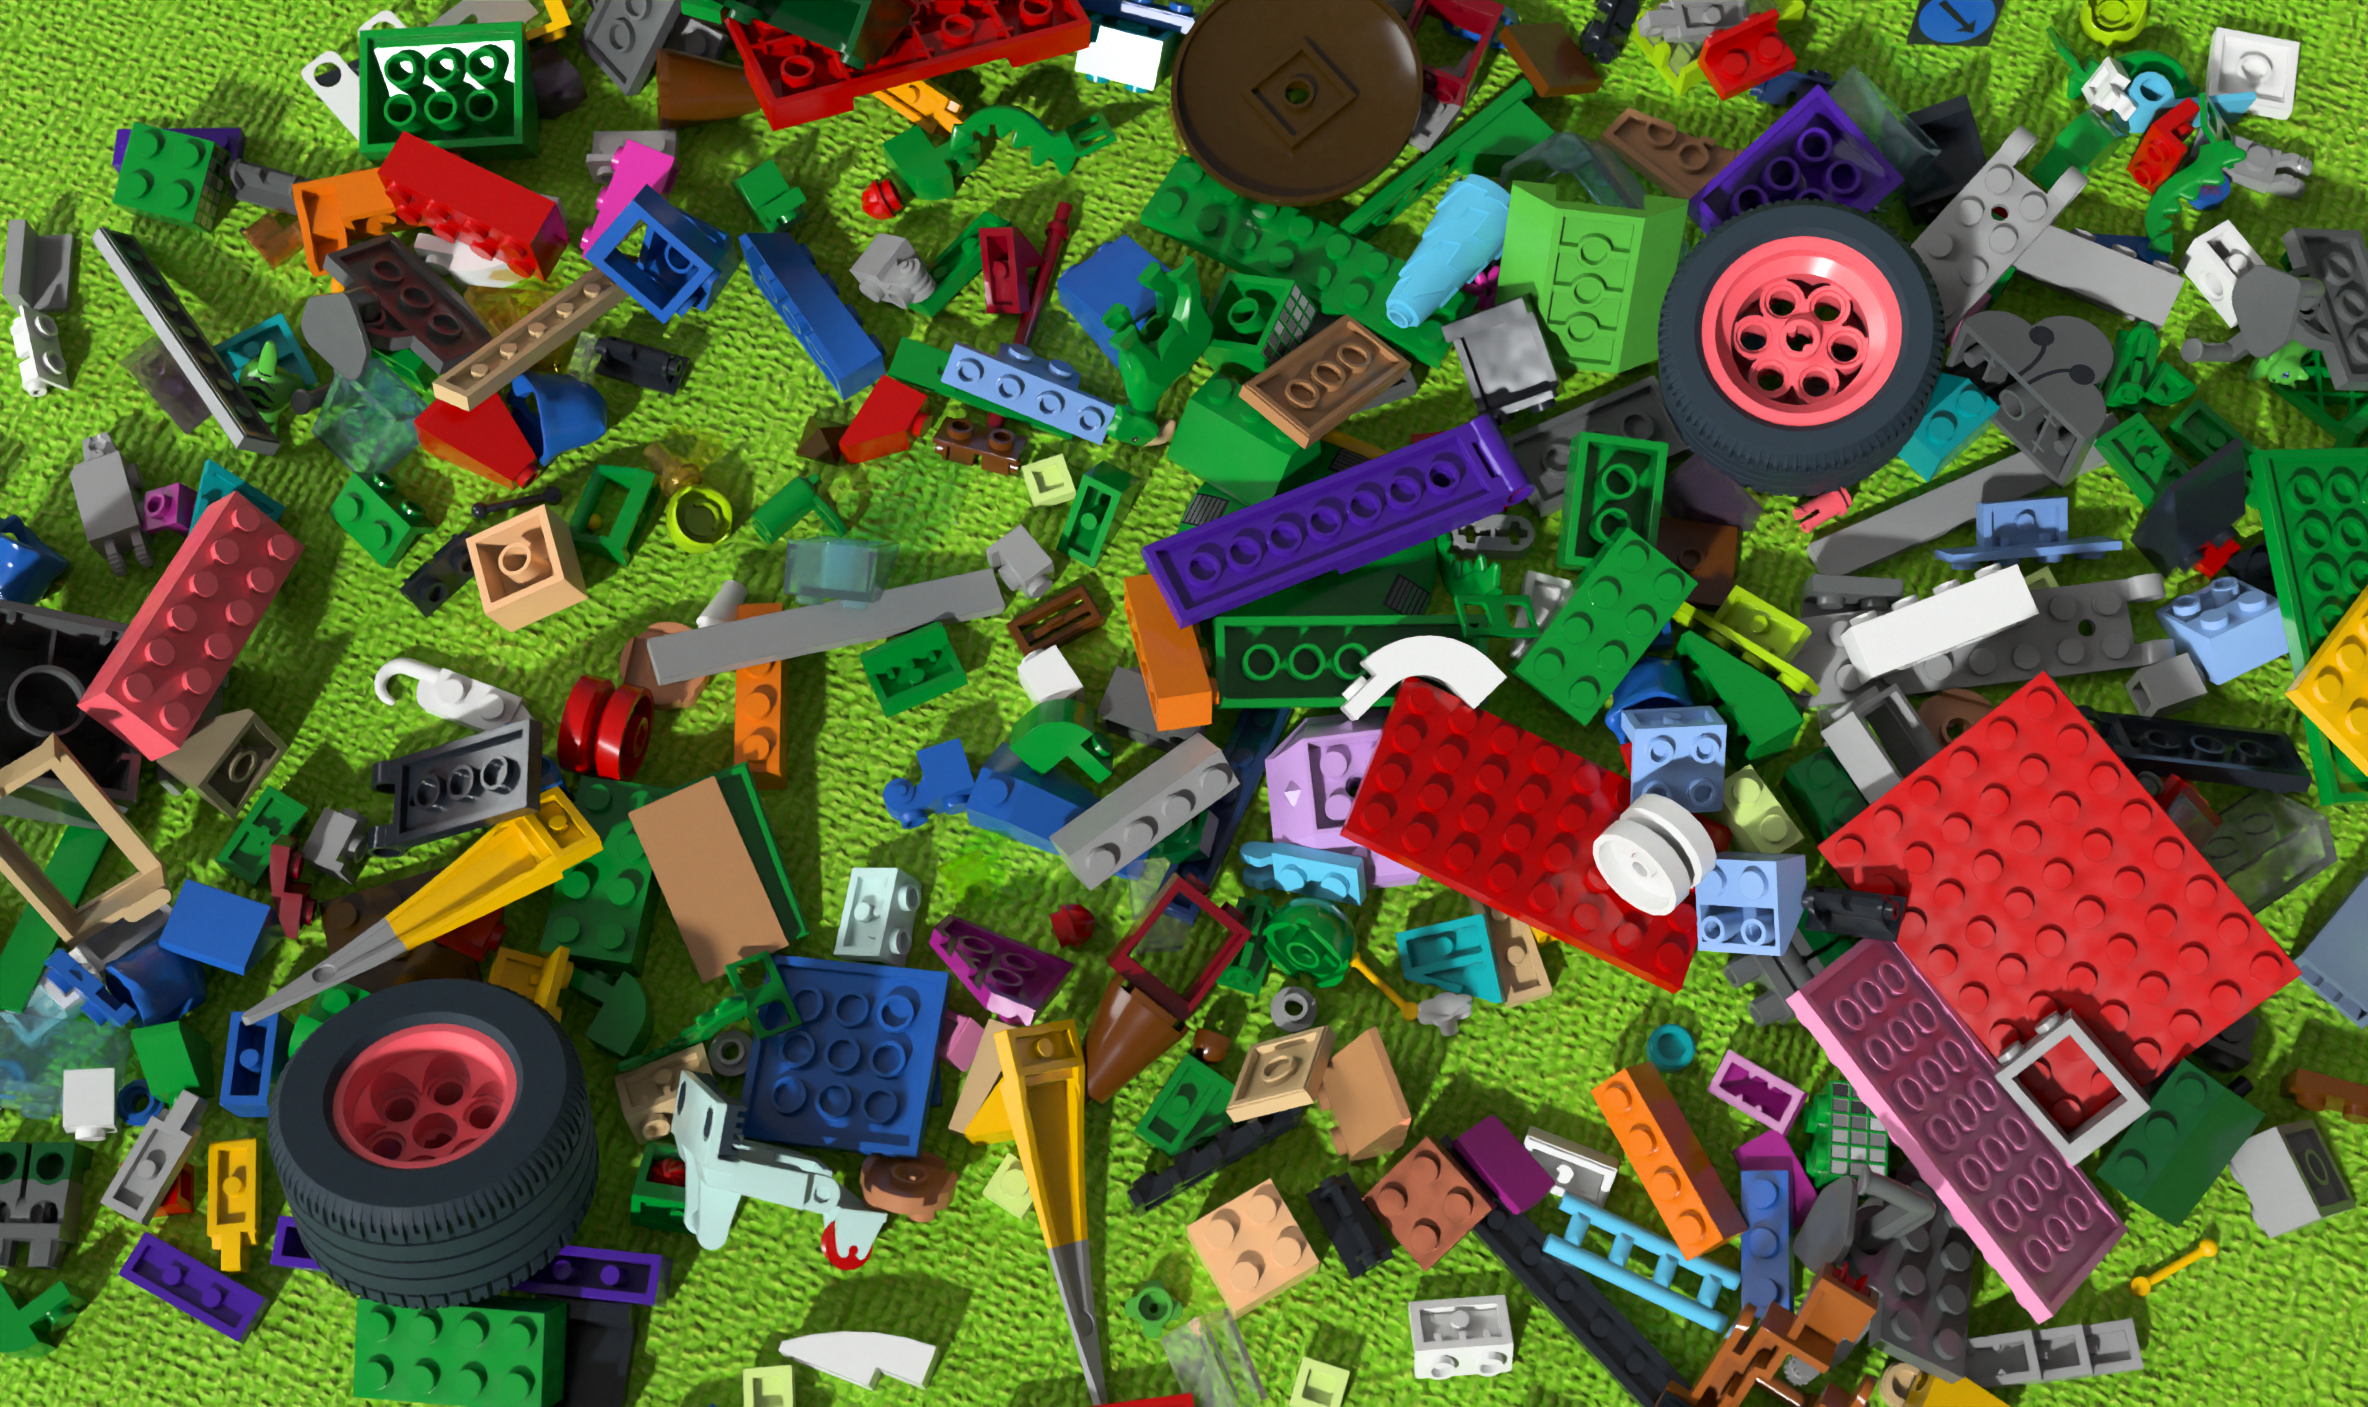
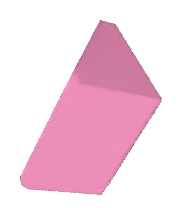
M947 1009L939 1059L956 1069L966 1072L973 1062L985 1029L972 1018Z

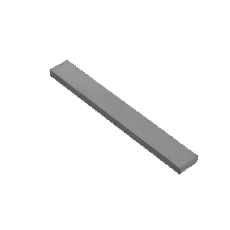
M2113 412L2106 414L2104 423L2076 477L2108 464L2094 447V444L2100 436L2120 424ZM2021 451L1810 543L1806 552L1819 574L1853 576L1976 522V502L2031 498L2056 487V485Z
M990 568L648 638L647 649L658 685L660 686L907 634L937 621H941L943 625H949L1001 614L1005 609V603L993 569Z

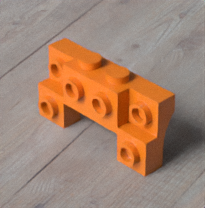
M453 152V153H452V154H454V155L459 156V157L462 158L460 152ZM380 167L367 170L358 169L347 174L292 184L294 203L303 237L306 263L313 277L328 275L329 273L323 268L326 254L352 246L353 240L426 226L420 222L417 226L411 225L396 215V209L391 199L385 194L386 189L377 174Z

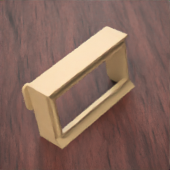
M53 732L42 745L0 769V800L52 769L139 870L136 874L76 909L0 823V871L72 949L123 917L128 922L139 921L167 904L171 900V891L169 889L166 863Z

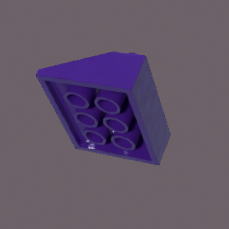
M1818 84L1689 200L1687 214L1706 235L1717 226L1721 227V224L1731 217H1737L1743 211L1750 208L1756 209L1757 206L1769 202L1774 204L1775 201H1784L1786 199L1795 201V199L1809 198L1812 201L1814 199L1828 200L1829 203L1835 201L1840 204H1847V207L1850 208L1853 206L1856 209H1861L1867 214L1905 179Z

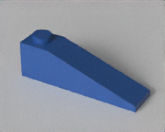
M1001 742L982 766L965 806L969 824L1060 856L1049 837L1101 799L1056 765L1041 777L1009 748L1010 744ZM1149 849L1113 875L1139 884L1149 859Z

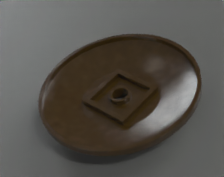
M1216 0L1194 22L1179 48L1171 78L1172 110L1177 130L1190 156L1211 179L1223 188L1238 196L1267 205L1282 207L1319 205L1340 199L1365 187L1388 169L1401 154L1413 134L1421 112L1424 82L1422 62L1412 32L1404 19L1386 0ZM1301 88L1309 92V98L1301 104H1293L1287 100V95L1294 89Z

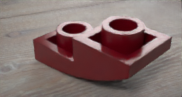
M281 834L271 844V890L275 909L287 938L298 939L307 926H313L317 912V899L311 898V883L294 881V879H300L305 861V853L298 851L300 837Z

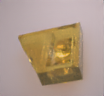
M469 285L464 293V298L494 339L547 302L549 295L548 291ZM560 347L549 353L528 370L557 373L563 364Z

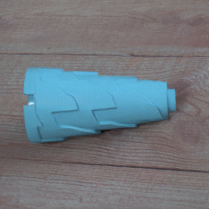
M1469 173L1464 181H1462V175H1460L1447 189L1436 206L1437 212L1422 234V241L1400 271V279L1386 301L1387 316L1393 324L1400 328H1407L1408 326L1418 327L1438 307L1443 308L1465 283L1470 284L1493 259L1498 260L1502 256L1510 194L1501 186L1483 176Z

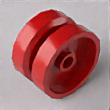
M591 674L581 676L568 697L560 722L557 742L559 766L564 771L584 776L593 773L597 769L598 775L602 779L632 782L644 760L651 737L654 720L652 691L649 688L629 683L620 685L615 689L614 683L608 678Z

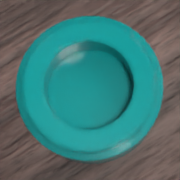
M1677 1024L1659 1026L1652 1032L1646 1044L1648 1060L1652 1061L1658 1070L1665 1073H1676L1685 1069L1695 1053V1042L1692 1035L1684 1027Z

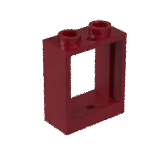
M1416 0L1406 21L1414 39H1416L1427 15L1481 35L1462 78L1422 63L1423 92L1432 95L1441 103H1453L1460 107L1464 106L1500 28L1505 5L1492 0Z
M1174 872L1107 957L1106 962L1184 1023L1253 933L1243 926L1248 917L1227 901H1225L1221 908L1206 897L1212 889L1189 872L1185 879H1183ZM1179 891L1230 930L1181 994L1130 956L1131 952Z

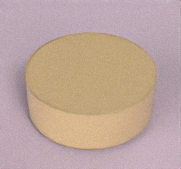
M1903 1361L1895 1362L1885 1368L1878 1382L1879 1393L1885 1404L1889 1407H1903L1915 1379L1922 1370Z

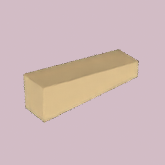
M988 1019L948 1127L950 1134L966 1139L964 1130L1003 1077L993 1034L1017 1027Z

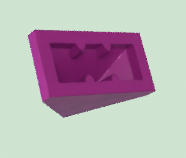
M1728 1049L1707 1089L1708 1092L1784 1136H1787L1808 1096L1807 1092L1791 1080Z

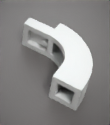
M539 194L557 203L566 227L568 217L560 198ZM418 233L414 244L418 257L438 275H448L451 273L459 290L470 292L492 291L513 285L525 279L510 270L506 263L496 258L492 261L485 260L476 255L470 249V246L458 240L455 243H450L439 236Z
M1442 636L1409 637L1377 649L1359 663L1372 677L1368 680L1362 675L1358 677L1342 693L1347 701L1340 709L1351 721H1355L1398 681L1411 676L1429 678L1440 683L1453 696L1462 699L1471 709H1475L1507 676L1488 657L1466 643Z

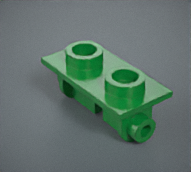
M2138 322L2136 327L2132 328L2130 332L2121 329L2117 330L2113 347V364L2107 375L2103 393L2105 405L2133 413L2140 412L2142 415L2145 414L2147 402L2142 400L2145 392L2144 385L2155 368L2161 341L2156 339L2157 334L2153 330L2154 326L2151 323Z
M1255 894L1253 900L1239 896L1236 909L1248 917L1243 926L1253 934L1216 980V984L1259 996L1270 958L1263 947L1267 941L1266 935L1262 936L1263 930L1272 916L1280 909L1271 906V898L1260 894Z

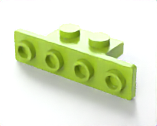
M1735 585L1713 618L1685 601L1672 616L1673 620L1688 630L1693 631L1698 626L1708 632L1705 638L1722 650L1728 652L1733 647L1743 653L1740 659L1762 674L1766 668L1778 674L1779 676L1776 681L1790 692L1799 695L1804 690L1817 697L1821 691L1811 677L1790 665L1812 631L1805 624L1740 586Z

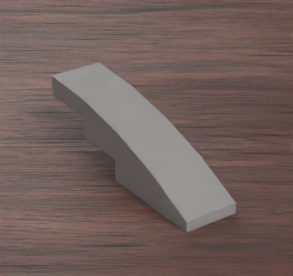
M2133 1318L2085 1326L2077 1324L2038 1331L2030 1329L1967 1339L1964 1376L1983 1389L1991 1390L2144 1370Z

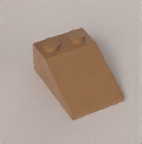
M1376 1026L1367 1029L1329 1059L1316 1096V1102L1320 1111L1329 1110L1335 1127L1329 1129V1135L1335 1152L1338 1156L1345 1154L1349 1166L1403 1148L1412 1119Z

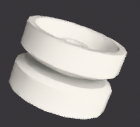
M1642 794L1620 815V820H1616L1594 841L1593 856L1597 868L1606 882L1625 901L1635 908L1652 915H1667L1673 911L1689 895V890L1698 885L1715 868L1717 858L1713 842L1702 824L1688 810L1673 800L1657 794Z

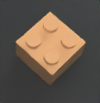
M545 504L466 538L485 615L510 633L589 598L569 525Z
M1271 1179L1264 1181L1187 1226V1238L1235 1320L1318 1272L1320 1264L1318 1258Z

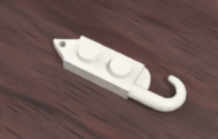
M399 657L392 659L382 665L375 677L374 686L377 696L381 701L391 706L396 702L395 698L389 695L387 691V683L392 676L405 674L419 679L416 697L418 704L427 713L480 733L502 727L508 722L515 723L528 718L533 719L526 710V702L522 697L451 670L440 669L413 658Z

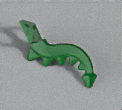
M2050 25L2046 28V31L2058 53L2072 68L2066 77L2068 78L2067 97L2070 100H2074L2083 94L2081 88L2103 61L2098 60L2091 54L2080 62L2076 53ZM2142 49L2113 58L2122 64L2131 80L2128 86L2140 73L2156 72L2160 75H2165L2171 87H2177L2174 93L2175 99L2193 98L2198 95L2199 87L2191 84L2184 66L2173 56L2164 52Z
M2206 92L2199 93L2200 123L2202 130L2211 143L2200 146L2197 160L2169 178L2159 187L2150 200L2145 213L2144 223L2146 233L2150 239L2147 249L2163 256H2171L2174 252V234L2163 232L2173 224V220L2164 216L2176 214L2182 210L2178 199L2183 198L2193 202L2198 199L2201 186L2222 185L2225 182L2222 169L2224 167H2227V169L2234 168L2235 163L2241 162L2247 157V153L2243 149L2234 145L2231 131Z
M996 104L979 109L968 117L963 124H953L949 146L952 151H957L974 143L973 132L978 131L981 135L988 136L990 125L995 124L996 134L999 138L1006 137L1014 130L1011 144L1015 149L1031 147V163L1033 166L1038 167L1049 158H1052L1060 174L1066 176L1070 173L1077 157L1080 159L1117 141V138L1102 111L1067 128L1052 131L1034 114L1020 106ZM1093 122H1099L1095 126L1081 133L1075 134L1077 130ZM1102 135H1106L1104 139L1088 147H1082L1084 144Z
M1448 532L1436 537L1435 545L1438 550L1440 576L1447 592L1454 598L1464 638H1537L1540 635L1530 596L1502 595L1503 590L1500 586L1501 564L1499 562H1493L1488 568L1484 554L1478 555L1475 565H1473L1471 560H1465L1464 564L1462 561L1455 562V554L1449 553V548L1452 544L1450 533ZM1464 605L1482 606L1486 611L1489 628H1472L1469 626ZM1504 605L1523 606L1526 610L1530 627H1512L1508 622Z
M768 950L725 965L724 969L736 992L735 995L724 998L707 1012L696 1016L695 1024L681 1030L679 1033L680 1037L671 1039L663 1048H656L644 1056L638 1054L615 1064L617 1071L632 1072L650 1062L699 1043H704L726 1025L744 1020L745 1014L758 1042L800 1027L802 1021ZM755 961L763 963L770 977V982L754 989H746L737 973V968ZM779 1002L783 1005L790 1022L787 1025L770 1031L765 1030L756 1014V1009Z

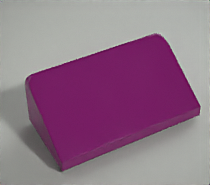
M1495 1115L1486 1117L1456 1138L1452 1143L1456 1151L1514 1215L1536 1207L1555 1187L1554 1179Z
M1771 1129L1733 1150L1731 1154L1741 1171L1788 1170L1793 1172L1794 1230L1802 1227L1818 1195L1786 1137Z

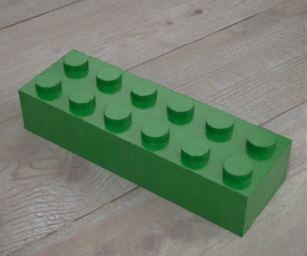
M1486 614L1466 615L1467 622L1472 628H1488ZM1458 615L1215 617L1212 620L1213 677L1216 678L1218 685L1219 704L1213 705V709L1340 708L1347 701L1342 693L1358 677L1362 675L1366 680L1372 677L1359 663L1381 647L1409 637L1442 636L1466 643L1488 657V638H1464ZM1416 677L1451 694L1443 685L1434 680ZM1401 680L1390 687L1370 708H1391ZM1489 695L1477 707L1489 705Z

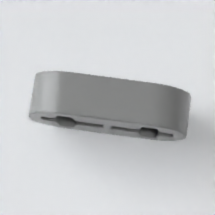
M1494 514L1451 531V547L1455 553L1466 558H1477L1479 554H1484L1486 559L1516 560L1523 558L1530 552L1535 532L1530 521L1522 516ZM1466 529H1474V535L1477 536L1475 543H1467L1466 536H1464ZM1510 530L1517 531V535L1520 538L1519 545L1511 544L1510 538H1508Z

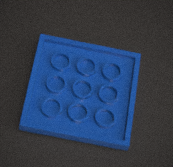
M770 954L802 1021V1025L758 1042L754 1033L741 1096V1102L747 1106L746 1112L738 1111L745 1117L744 1123L736 1122L743 1128L742 1134L744 1139L761 1143L865 1155L875 1154L882 1157L920 1161L953 977L949 972ZM767 971L764 985L770 982V977ZM779 1002L759 1008L758 1018L765 1030L770 1031L787 1025L790 1022L783 1005Z

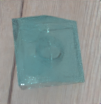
M379 358L369 359L365 374L358 379L349 380L338 371L336 372L311 432L353 473H375L376 471L386 473L419 445L420 441L413 421L429 405Z

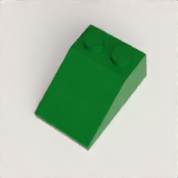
M1691 630L1683 633L1672 659H1677L1682 663L1695 705L1712 706L1727 724L1725 753L1736 770L1739 771L1749 764L1755 770L1787 752L1804 722L1802 709L1795 697L1791 694L1786 695L1779 683Z

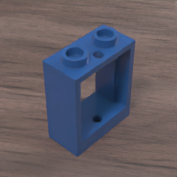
M646 183L595 241L584 257L665 324L674 313L682 317L698 299L693 292L699 286L707 290L722 273V270L717 265L726 252ZM640 219L698 268L674 296L616 248L619 242Z

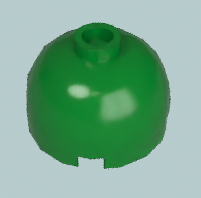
M1311 896L1298 897L1283 905L1272 916L1262 935L1267 937V941L1263 945L1264 950L1279 969L1298 981L1300 980V972L1316 979L1313 986L1319 988L1334 987L1340 983L1349 971L1357 950L1355 927L1343 909L1334 901Z

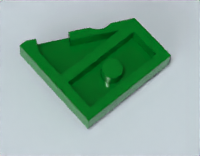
M1187 1053L1135 1128L1134 1134L1173 1160L1187 1149L1203 1144L1212 1139L1222 1129L1234 1124L1226 1109L1235 1085Z

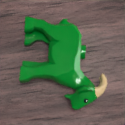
M1185 255L1183 265L1174 271H1163L1159 263L1152 261L1137 277L1138 282L1142 286L1154 290L1156 293V314L1145 323L1140 331L1131 316L1128 306L1114 303L1102 317L1103 324L1115 331V334L1108 342L1113 349L1118 350L1119 371L1128 397V405H1115L1114 412L1116 414L1107 426L1106 432L1112 439L1136 446H1154L1166 443L1176 430L1177 423L1173 419L1167 420L1158 428V403L1169 387L1180 377L1187 375L1191 371L1193 364L1208 347L1214 326L1207 314L1209 299L1201 295V285L1197 276L1196 264L1194 259L1188 255Z

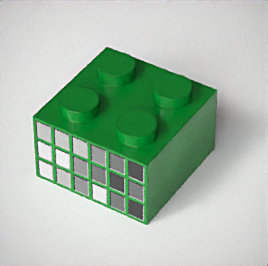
M134 122L112 203L132 215L211 234L226 180L225 167L231 161L232 154L214 141Z
M1226 272L1207 311L1214 326L1209 345L1201 356L1215 372L1255 377L1302 344L1318 309L1295 280Z
M1830 1080L1819 1093L1815 1094L1812 1104H1806L1803 1117L1804 1132L1811 1134L1810 1151H1804L1802 1168L1817 1195H1820L1826 1186L1845 1175L1854 1178L1858 1182L1860 1172L1864 1166H1869L1871 1171L1887 1176L1888 1131L1872 1110L1860 1100L1850 1082ZM1865 1193L1863 1196L1858 1194V1199L1867 1200L1871 1194Z

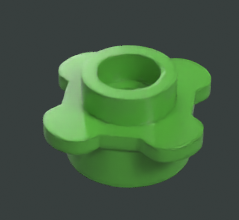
M1153 1279L1146 1283L1145 1289L1136 1298H1129L1126 1301L1125 1312L1128 1317L1136 1318L1143 1326V1334L1146 1337L1154 1339L1161 1336L1162 1328L1171 1320H1178L1182 1316L1183 1307L1180 1301L1171 1299L1170 1295L1165 1291V1285L1162 1281ZM1153 1304L1159 1308L1156 1313L1149 1311V1307Z

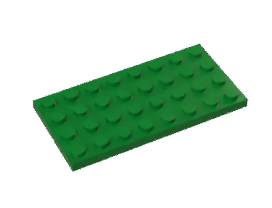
M2368 447L2258 450L2248 455L2295 679L2368 585ZM2302 712L2321 807L2368 804V777Z

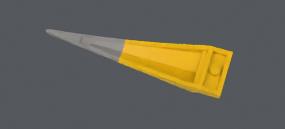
M558 785L541 793L540 812L497 823L451 865L379 922L326 960L246 1011L242 1016L245 1026L262 1020L563 879L562 871L604 850L600 837Z
M1074 1019L1031 1025L1030 1027L1007 1029L993 1034L1005 1081L999 1083V1088L1093 1405L1108 1404L1097 1332L1088 1244L1084 1161L1085 1062Z

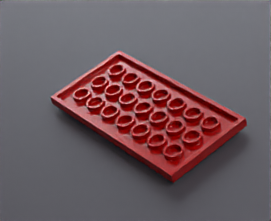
M1414 676L1402 679L1340 836L1664 990L1675 994L1682 989L1698 941L1695 887L1689 890V895L1669 914L1652 915L1635 908L1621 898L1606 882L1598 870L1593 856L1594 841L1616 820H1620V815L1630 806L1631 780L1481 708L1471 709L1462 699ZM1697 812L1691 813L1702 824L1711 838L1715 852L1727 851L1733 835L1729 828Z

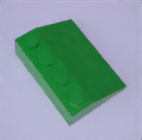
M513 21L359 31V153L377 167H381L397 140L405 131L450 153L460 152L462 158L469 162L539 158V117L524 22Z

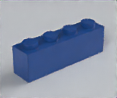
M788 232L745 233L738 237L752 281L843 401L880 379L883 374L886 375L883 357L887 354L883 345L873 333L869 336L866 335L860 327L863 325V322L856 309L850 303L844 306L837 296L840 293L836 284L827 273L819 274L814 267L816 265L815 258L804 243L797 245Z

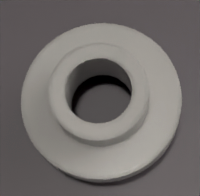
M1286 987L1280 990L1271 1002V1018L1274 1024L1284 1032L1298 1033L1305 1031L1315 1021L1317 1015L1316 1001L1307 990L1301 987ZM1290 1002H1297L1302 1006L1303 1011L1299 1015L1292 1016L1286 1012L1285 1006Z
M726 1031L717 1036L709 1048V1061L713 1069L721 1076L727 1078H736L746 1074L752 1046L751 1038L740 1031ZM730 1046H737L740 1049L738 1057L734 1060L724 1059V1052Z

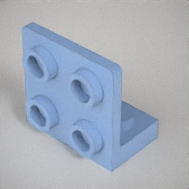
M1712 706L1622 710L1621 728L1632 742L1630 805L1642 794H1657L1673 800L1690 813L1722 810L1727 724Z

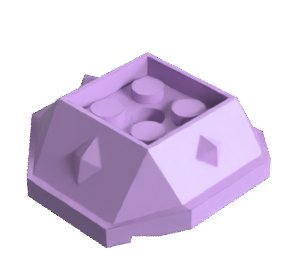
M1390 708L1366 711L1355 721H1351L1345 713L1306 718L1265 759L1274 844L1282 842L1361 857L1364 863L1366 890L1418 884L1424 876L1340 836L1354 798L1349 796L1348 792L1352 787L1360 785Z

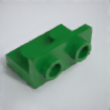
M2140 412L2100 436L2094 444V447L2149 512L2167 487L2191 470L2187 461L2181 456L2176 455L2163 440L2158 427L2148 422Z

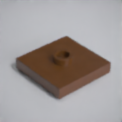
M1660 517L1656 550L1698 582V585L1685 600L1686 603L1696 609L1718 611L1732 591L1738 527Z

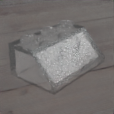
M2256 788L2219 812L2217 815L2223 821L2200 851L2254 915L2338 861L2327 816L2281 794L2270 792L2265 788Z

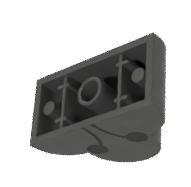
M1993 310L1979 312L1963 320L1942 373L1968 378L2000 407L1992 423L2061 490L2069 485L2078 475L2104 423L2106 405L2100 389L2112 367L2114 356L2112 346L2105 334L2096 326L2083 319L2072 316H2052L2031 325L2014 314Z

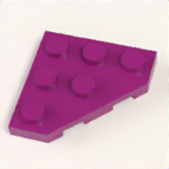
M948 914L934 927L929 942L931 947L985 1009L997 1013L1004 1022L1017 1026L1026 1025L1030 1027L1070 981L1075 966L1071 962L952 914Z

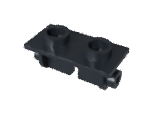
M1595 0L1594 7L1597 8L1594 17L1587 22L1580 35V39L1583 40L1580 49L1582 54L1586 55L1591 51L1596 54V59L1603 64H1610L1612 60L1617 59L1627 34L1615 27V24L1625 31L1628 30L1639 8V0Z
M611 335L607 338L600 337L595 349L597 354L602 355L595 370L596 374L671 396L676 395L690 362V358Z
M463 531L460 535L454 533L451 536L452 539L433 555L435 561L429 565L425 562L412 575L402 580L404 585L398 589L399 592L410 603L412 602L426 619L475 575L466 543V538L473 536L469 531Z
M1816 885L1812 890H1804L1802 894V908L1809 909L1805 929L1897 942L1908 899L1901 896Z
M1348 1172L1339 1177L1332 1175L1319 1183V1188L1306 1194L1352 1280L1394 1257L1393 1252L1366 1204L1362 1201V1197Z

